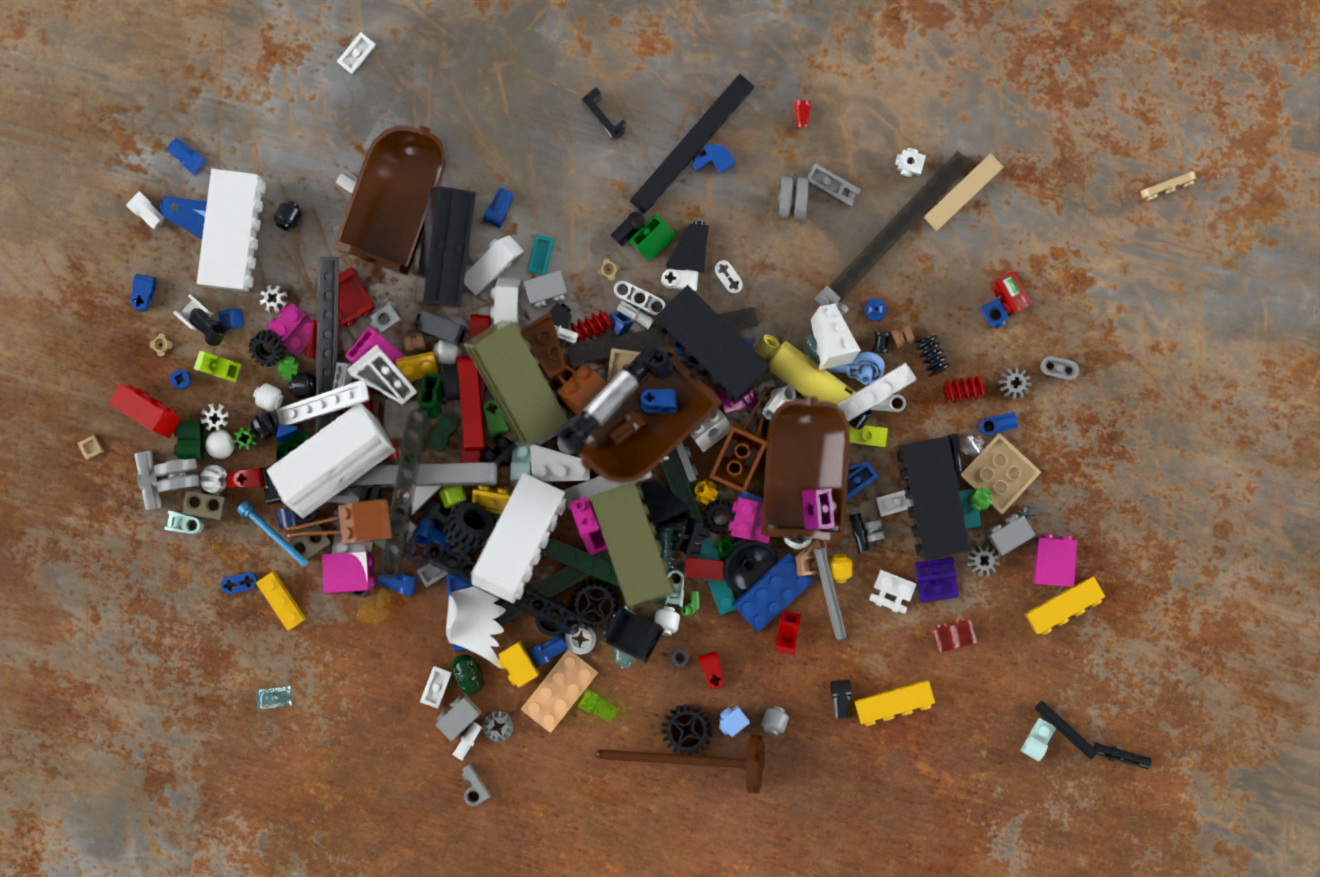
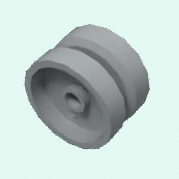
M781 176L777 195L778 218H788L791 207H793V217L805 220L808 178L798 177L795 189H793L792 177Z
M178 459L154 465L155 476H168V479L157 482L158 493L200 486L198 475H186V473L197 469L196 459Z

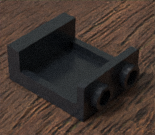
M595 87L581 99L582 105L611 140L614 138L619 139L625 134L626 122L622 120L616 126H613L596 105L602 99L598 88Z
M620 606L619 610H616L613 614L612 623L603 633V641L607 645L647 664L664 632V628L660 624L652 623Z

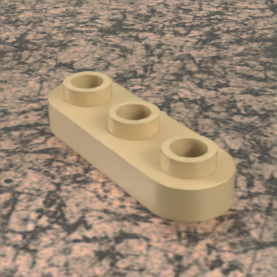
M1193 171L1140 191L1142 198H1147V201L1157 198L1160 192L1164 191L1165 194L1176 191V187L1179 185H1183V188L1194 184L1193 180L1197 178Z

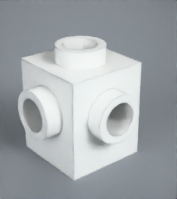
M912 148L903 150L896 158L895 165H898L897 171H900L901 175L912 177V175L920 176L926 155L919 154L918 150Z

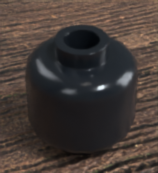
M292 201L281 203L274 215L276 226L285 231L295 229L302 216V212L298 208L299 205Z
M309 372L293 376L291 382H289V391L298 399L314 396L316 393V377Z

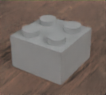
M560 270L523 282L529 302L536 309L547 306L546 302L554 300V303L566 300L565 297L568 296Z
M1013 514L1005 519V524H996L988 529L990 533L986 534L993 548L996 549L997 555H1004L1036 536L1024 515Z
M467 695L464 698L459 696L451 704L452 709L450 711L445 709L436 718L438 722L435 725L450 741L458 736L482 712Z

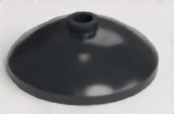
M750 540L737 545L728 554L724 562L723 576L726 584L734 592L743 595L778 562L775 551L768 544L758 540Z

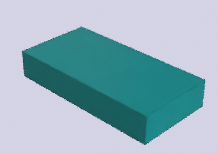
M540 235L535 236L527 272L541 276L546 275L555 239Z

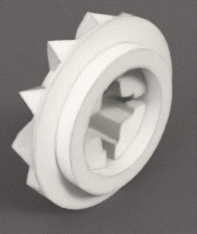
M582 624L578 633L574 635L566 634L565 642L570 651L581 655L593 649L596 643V636L590 626L586 630V625ZM582 631L583 637L589 639V641H583L581 647H579L578 641L572 639V637H578Z

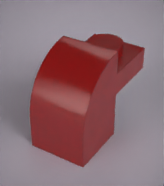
M782 611L776 636L775 652L794 655L801 614Z

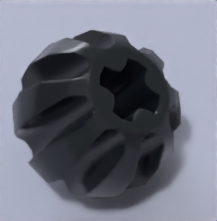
M269 411L255 415L250 421L251 432L259 439H267L277 433L278 419Z

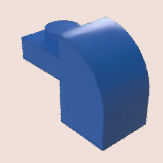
M710 144L703 147L706 155L700 154L692 160L694 163L691 164V167L696 173L712 163L719 175L736 165V161L725 147L718 144Z

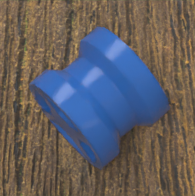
M179 369L171 374L170 381L175 388L186 389L191 385L192 377L189 372Z

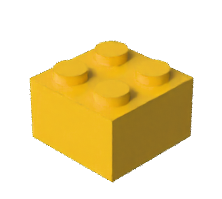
M521 641L498 654L500 657L498 662L502 669L506 668L510 673L508 678L513 686L517 685L519 688L540 674Z

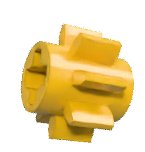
M706 479L704 482H699L694 491L697 494L695 499L706 505L709 502H713L718 495V491L715 489L717 485Z

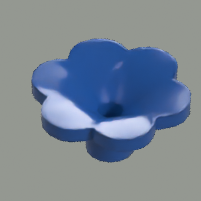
M869 299L867 305L863 308V312L867 314L869 321L883 320L884 314L888 311L882 299Z

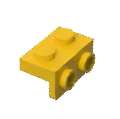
M434 351L396 359L397 368L409 382L423 378L426 373L439 374Z
M478 485L473 488L472 502H478L481 506L484 505L487 507L486 510H490L493 514L502 515L512 492H508L507 488L498 487L496 490L490 489L488 485Z

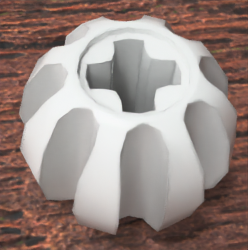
M272 285L266 286L268 291L265 293L262 290L260 293L261 296H264L263 300H259L261 306L267 304L265 311L271 312L274 308L275 313L280 312V305L285 306L288 303L283 301L284 298L288 297L287 292L281 293L283 287L276 285L274 290ZM272 295L276 296L277 301L275 303L271 301Z
M214 403L208 404L210 410L203 408L201 411L202 414L206 415V417L200 418L201 424L207 422L208 425L205 427L207 430L210 431L211 427L214 426L216 431H220V424L225 427L228 424V421L223 419L229 417L228 411L221 412L224 408L221 404H219L218 408L213 407ZM213 413H217V417H220V419H216V422H213L212 418L209 417L213 416Z
M218 465L206 467L200 474L202 488L209 493L222 492L227 486L225 482L226 470Z

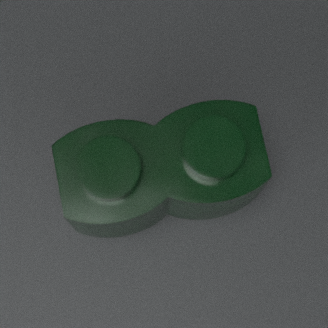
M426 373L421 381L422 390L418 395L417 402L423 418L437 419L441 412L440 402L445 394L444 386L439 374Z
M447 412L442 414L437 422L436 429L427 439V446L439 453L443 452L449 444L450 436L458 429L460 420Z
M201 420L180 421L174 430V436L177 437V444L174 445V455L178 459H204V430Z

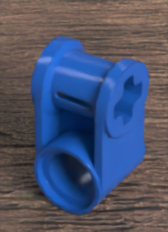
M142 274L135 275L130 304L134 309L140 312H146L150 309L156 288V277ZM144 300V304H137L138 301Z
M674 389L645 390L641 394L640 406L642 411L649 414H672L677 412V391Z

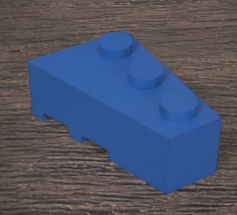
M868 461L848 467L846 502L879 479V476Z

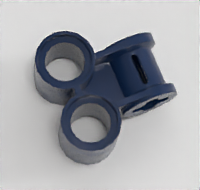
M289 507L275 511L280 530L311 521L316 515V510H314L307 517L301 518Z

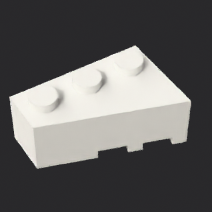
M835 303L820 306L811 318L814 340H816L818 347L816 352L820 358V370L852 363L860 349Z
M375 345L347 369L354 378L365 381L370 387L379 390L402 405L417 393L414 386L378 345Z
M531 445L532 477L542 482L590 480V469L587 470L581 464V458L538 445Z

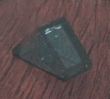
M290 686L264 687L256 690L257 709L291 706Z

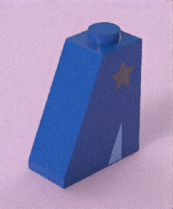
M164 196V201L161 200L160 203L162 215L202 240L207 201Z

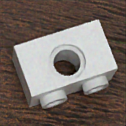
M717 408L690 433V436L702 452H705L729 434L732 426L720 409Z

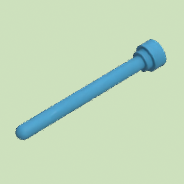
M248 500L240 504L237 512L242 517L250 518L299 564L302 566L308 564L306 558L255 513L254 506Z

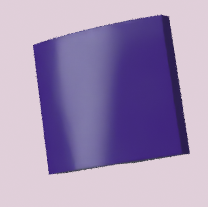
M953 557L915 563L921 603L959 598Z

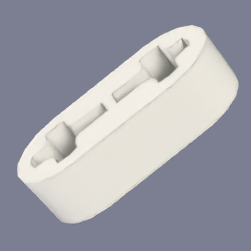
M719 261L715 266V274L729 293H739L743 287L740 277L729 262ZM720 265L728 266V269L726 270L729 274L728 277H726L723 272H718L720 270ZM729 278H731L733 282H739V284L737 285V290H735L734 288H729V286L731 285L730 281L728 280Z

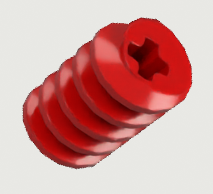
M598 310V316L591 313V320L585 316V323L578 319V326L573 322L570 323L572 331L578 333V343L579 340L586 343V336L592 340L593 333L599 337L600 330L607 333L606 327L614 330L606 311L604 313Z
M975 376L974 381L971 377H967L966 382L964 378H960L959 384L956 379H953L951 384L948 380L944 382L943 394L946 405L948 399H951L954 404L957 397L960 402L963 401L964 396L967 401H970L971 395L974 396L975 400H978L979 394L985 399L984 386L979 376Z

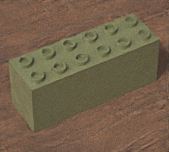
M501 320L463 343L518 443L531 446L569 422L566 417L568 414L564 407L559 405L556 392L549 387V379L545 373L541 372L538 359L532 356L528 341L522 338L520 326L516 322L514 323V321Z
M631 482L590 496L629 611L673 596L672 591L675 590L672 578H667L666 572H669L665 558H660L659 554L663 552L659 540H654L653 536L657 534L653 522L648 523L647 518L650 515L646 503L642 504L641 502L644 497L640 485L636 486L635 482Z

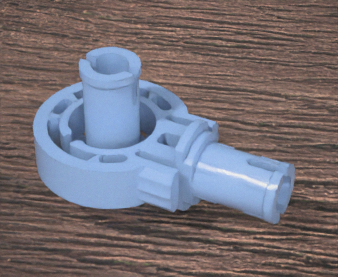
M863 352L858 354L852 363L829 368V372L846 373L849 378H856L862 384L867 385L883 377L885 363L879 355Z

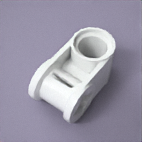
M668 269L663 273L661 283L666 288L680 290L688 284L694 291H697L698 271ZM669 274L672 275V278H675L672 283H668V280L665 279Z

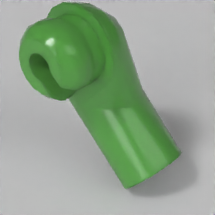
M690 591V602L681 608V614L685 617H690L699 610V591Z

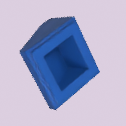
M229 309L218 312L219 322H222L227 330L244 327L242 309Z
M619 311L609 314V319L616 335L627 334L634 322Z
M279 424L276 435L277 443L280 444L298 434V427Z

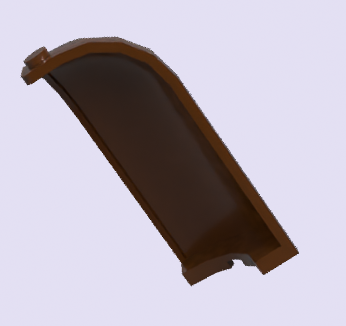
M398 125L383 131L373 140L364 158L333 248L370 263H374L375 260L376 264L386 269L408 275L424 230L429 188L440 185L444 170L445 154L443 145L437 136L430 133L431 129L424 126L416 128Z
M668 352L667 354L674 366L673 374L668 378L661 379L648 372L640 381L639 387L600 429H595L592 434H589V437L584 441V448L577 452L582 458L580 462L587 470L592 468L608 481L617 483L637 481L657 466L723 402L699 379H692L690 377L692 372L674 354ZM649 389H674L677 391L678 411L672 414L645 413L640 406L641 394ZM638 409L647 421L648 427L643 432L632 435L617 446L607 432L623 421L624 416L628 412Z
M806 396L805 399L784 402L773 414L767 434L761 535L772 537H797V535L808 536V538L828 541L844 539L850 432L846 416L836 404L817 400V396ZM831 488L835 527L805 529L802 490Z

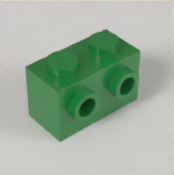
M655 214L628 241L650 262L676 234L664 220Z

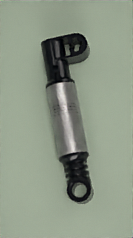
M648 344L626 368H622L587 407L583 409L581 417L573 426L564 428L560 433V438L569 453L580 452L584 448V441L589 437V434H592L595 429H600L639 387L640 381L648 372L661 379L670 377L674 372V366L668 354Z

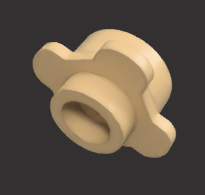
M604 259L602 267L598 269L599 276L607 277L609 281H613L616 272L620 270V265L610 262L609 259Z
M163 333L158 334L149 344L150 348L157 351L158 356H164L165 352L173 347V343L168 341Z

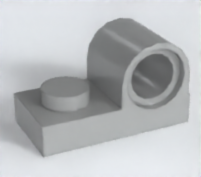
M470 763L463 767L462 776L464 780L472 784L466 790L464 799L468 805L476 806L488 799L491 794ZM476 791L479 794V799L471 800L469 792Z

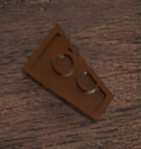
M550 311L521 329L522 332L520 334L523 339L528 341L531 353L538 359L541 368L551 380L566 371V365Z

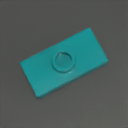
M974 488L959 491L966 529L982 526L979 510L976 511L970 507L972 502L968 499Z

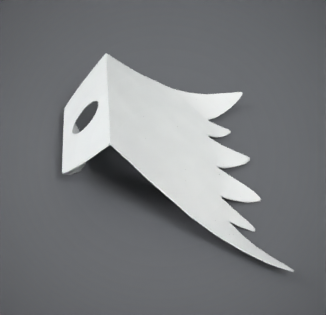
M474 586L451 592L449 595L446 625L449 643L475 652L501 669L498 658L490 647H499V645L490 635L504 632L503 628L493 619L502 615L506 609L493 604V602L499 600L498 598Z

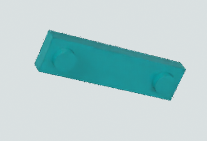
M712 537L698 541L702 544L701 551L697 554L699 559L720 561L717 558V551L713 546ZM724 576L722 581L707 579L720 615L736 610L732 605L735 602V598L731 588L726 584Z

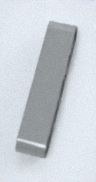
M650 471L648 474L644 475L637 481L632 482H635V484H637L639 482L652 478V472ZM598 476L563 490L565 492V499H567L568 510L571 509L569 506L570 502L583 497H587L588 501L591 502L590 496L631 482L617 483Z

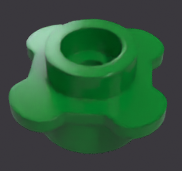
M725 538L720 542L715 541L713 544L717 551L718 559H724L733 550V544L729 538Z

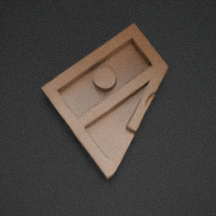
M815 539L796 556L797 576L819 574L814 550L820 547L825 548L828 559L827 540Z

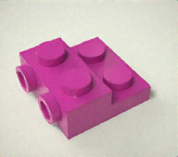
M291 302L290 305L286 304L281 308L280 317L277 320L273 318L267 327L269 330H272L271 333L275 331L277 337L281 336L282 339L280 341H285L284 346L299 357L307 348L313 319Z
M738 498V501H734L732 512L735 513L734 520H730L728 531H731V536L769 543L770 536L761 535L763 503Z

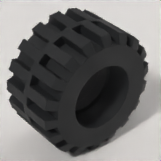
M470 500L467 502L461 501L460 504L457 503L443 524V533L446 534V540L450 541V545L457 547V550H463L464 553L482 551L496 527V523H494L495 518L491 516V511L486 510L487 507L484 505L481 506L478 502L473 503Z

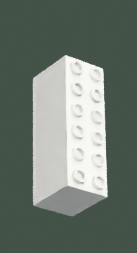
M211 169L197 277L198 285L207 288L248 293L249 289L253 287L254 278L251 277L252 269H255L256 258L253 257L254 250L257 251L258 249L256 234L261 228V220H258L259 212L262 213L263 211L261 195L265 193L266 183L263 182V179L258 174Z
M358 403L280 461L276 462L267 469V472L282 501L301 518H305L396 450L379 420L362 403Z
M522 473L472 572V585L513 604L516 599L520 600L524 592V583L529 582L533 573L531 572L533 565L537 566L541 558V549L546 548L549 542L550 531L554 532L558 524V515L562 516L566 508L565 503L567 499H565L564 491Z

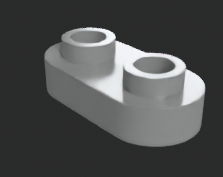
M1049 356L1044 358L1040 364L1042 373L1047 376L1072 380L1079 374L1078 365L1070 360ZM1047 363H1051L1053 365V368L1051 370L1047 369ZM1066 367L1071 368L1070 374L1065 372Z

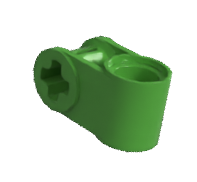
M495 400L487 401L483 408L491 438L496 437L498 434L509 433L508 423L499 407L495 410V414L492 411H488L490 403H493L494 406L497 405Z

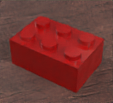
M120 384L108 404L149 430L170 438L181 420L180 417L175 415L177 411L163 405L158 399L147 395V392L140 388H136L131 384L128 386Z

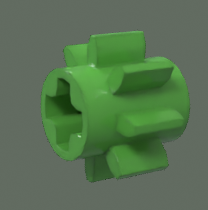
M286 356L284 360L279 361L278 374H282L283 380L291 381L293 376L299 374L300 363L296 362L295 357Z
M241 427L240 433L234 432L237 440H234L233 443H239V449L246 446V449L250 450L251 444L257 445L254 441L256 436L251 433V428L245 431L244 427ZM244 434L250 437V439H247V443L241 440L244 438Z
M985 487L981 489L975 488L968 498L972 502L970 507L976 511L981 509L985 511L992 503L993 499L990 498L992 492Z

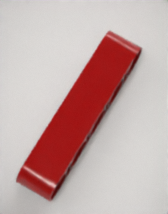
M470 356L457 357L465 451L485 449L479 372Z

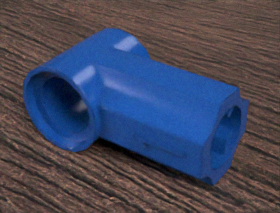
M177 137L170 142L166 149L193 175L206 162L195 150H191Z
M499 187L482 221L500 229L514 194Z
M1014 412L985 418L978 423V431L985 436L1018 428V421ZM986 421L990 422L992 425V429L990 432L984 429V423Z
M421 519L414 535L416 542L424 545L436 543L447 549L451 547L450 541L445 538L446 534L436 528V524L428 519Z
M381 569L377 585L396 590L400 594L413 596L418 578Z
M560 634L544 644L541 643L531 648L527 652L537 668L550 661L554 656L567 650L568 647Z

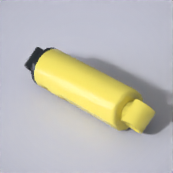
M764 335L754 349L765 362H768L771 373L792 386L805 398L806 396H817V400L837 405L856 393L827 370H820L819 364L787 341H784L780 346L779 341L775 337ZM869 408L848 421V423L855 429H863L873 416L872 409Z

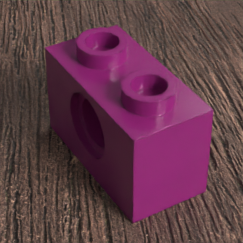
M831 488L802 490L805 529L835 527Z

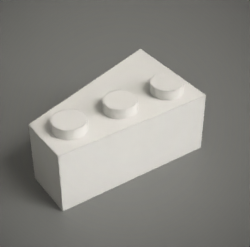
M510 235L498 240L495 238L488 245L490 249L486 253H480L475 258L477 262L473 266L469 265L466 268L464 284L475 296L481 294L489 287L506 267L508 268L512 265L511 262L517 256H521L525 252Z
M497 279L495 288L491 289V299H495L494 306H491L490 318H494V324L501 320L514 321V323L518 324L519 286L521 285V279Z

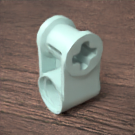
M168 510L169 518L167 526L164 527L165 530L188 534H198L203 530L204 523L201 518ZM192 520H195L197 523V528L194 531L189 527Z
M673 569L668 573L667 578L677 573L681 576V581L674 583L675 590L672 591L673 596L668 597L665 605L678 604L680 607H683L684 574L678 569Z

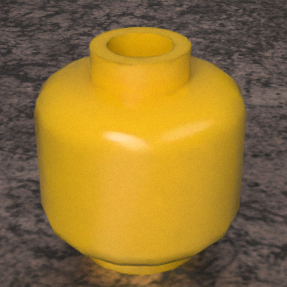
M846 554L832 555V558L828 560L832 579L835 580V583H845L853 574L852 560Z

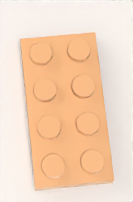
M568 649L526 701L521 710L551 733L595 678L598 671Z

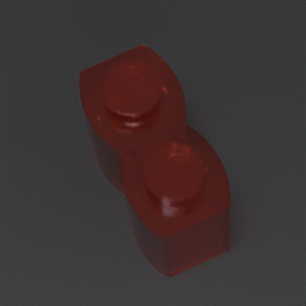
M965 618L954 620L955 624L947 626V623L936 625V629L932 630L938 653L977 643L971 620L966 621Z

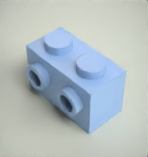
M738 705L732 709L728 707L720 713L719 728L726 736L730 734L733 737L750 723Z

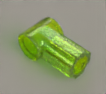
M587 689L578 707L590 714L594 713L611 723L619 708Z

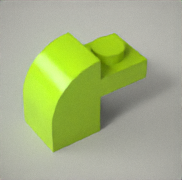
M199 351L194 369L236 382L241 364Z

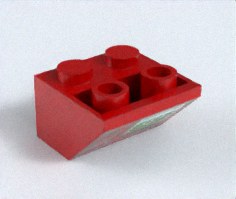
M1014 270L991 283L993 294L995 297L999 296L1001 304L1009 316L1032 304Z

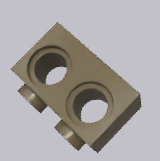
M192 488V491H186L182 514L224 520L227 497L222 496V492L205 494L203 489ZM194 497H198L200 499V505L198 507H194L192 505V499ZM213 500L219 502V508L215 511L210 506Z
M322 525L305 528V531L321 532L325 531ZM312 536L291 537L289 539V544L295 549L300 542L305 545V551L300 554L307 560L333 543L329 536H322L318 543L313 541Z

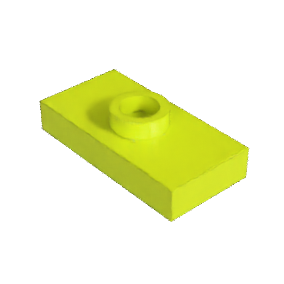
M849 424L850 443L886 447L888 428L865 425L863 429L858 430Z

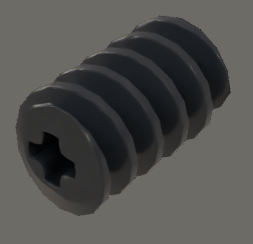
M930 335L914 342L920 343L916 348L917 350H923L919 356L926 357L922 363L929 364L925 370L932 371L928 376L929 378L946 371V368L950 366L949 363H943L947 357L940 356L944 350L937 349L941 343L934 342L938 337L937 335Z

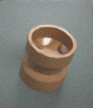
M909 324L903 326L900 330L890 331L897 349L903 347L905 343L911 344L915 342Z
M423 332L417 333L415 337L411 335L404 336L407 354H413L417 349L421 352L427 351Z

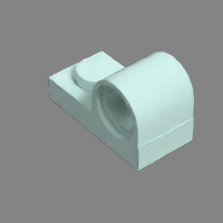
M514 442L517 447L512 451L510 479L511 481H519L522 473L531 476V446Z
M1038 718L1020 751L1040 761L1048 748L1047 744L1056 728L1043 719Z

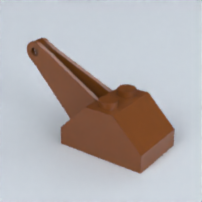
M584 364L574 369L566 365V371L563 372L567 376L565 379L560 375L551 379L557 386L554 391L558 395L557 401L560 405L581 417L583 409L608 383L597 372Z
M766 386L744 427L742 428L733 423L709 476L745 493L767 445V438L759 435L765 417L763 410L755 433L747 430L768 389ZM770 391V393H769V395H768V398H767V400H766V402H765V404H764V407L766 406V404L768 403V401H769L770 398H771V397H770L771 391Z
M387 499L338 505V517L285 528V531H293L340 521L341 531L299 532L286 534V538L341 535L344 546L392 538Z

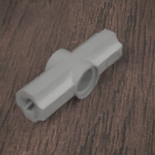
M152 451L134 454L138 470L137 482L143 494L145 509L151 510L163 507L161 494L158 493L157 482L160 480V477L155 476Z

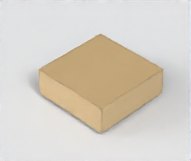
M96 434L77 443L86 460L104 452Z

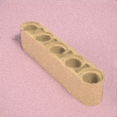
M990 153L923 218L937 231L1004 166Z

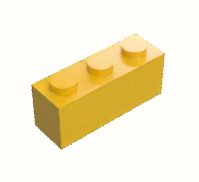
M271 572L256 582L287 631L292 630L307 620L276 572Z

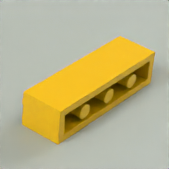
M1090 576L1075 584L1074 587L1068 588L1024 614L1035 634L1039 635L1041 633L1043 636L1051 632V627L1056 624L1061 626L1067 623L1070 616L1075 615L1076 617L1084 613V608L1090 605L1092 607L1097 606L1102 602L1101 599L1105 595L1095 577Z
M928 680L854 700L860 724H865V726L876 724L875 720L882 718L883 721L894 719V715L899 713L902 716L912 714L913 709L920 708V710L932 708L931 704H935Z

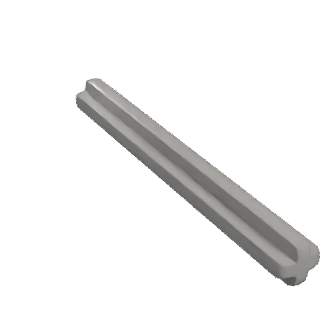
M820 547L814 550L835 638L841 640L846 638V632L825 548Z

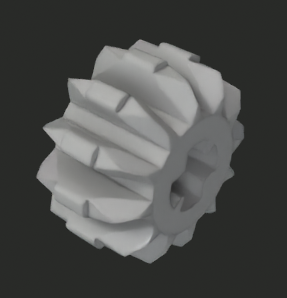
M1018 367L1014 368V372L1008 368V375L1005 373L1001 374L1005 380H999L998 383L1004 384L1000 391L1007 390L1004 395L1005 397L1012 393L1011 398L1015 400L1017 395L1019 398L1024 397L1022 391L1026 394L1029 393L1025 386H1032V383L1026 382L1027 379L1031 378L1030 375L1023 376L1026 370L1023 369L1019 373ZM1016 378V382L1019 381V385L1013 388L1014 385H1011V381Z
M987 544L984 546V550L981 545H977L978 552L972 548L971 552L974 556H967L968 559H973V562H969L967 565L975 566L971 572L975 573L978 570V576L980 577L983 575V571L986 576H990L989 569L995 573L996 569L993 565H1000L999 562H994V559H998L1000 556L992 555L996 549L992 548L989 551V545ZM981 556H982V557H985V556L987 557V559H986L987 564H986V565H985V564H982V565L980 564V562H981L980 557H981Z

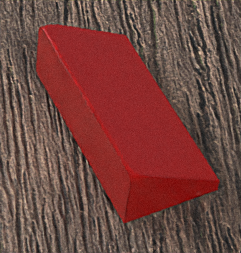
M686 558L684 577L722 581L724 561Z

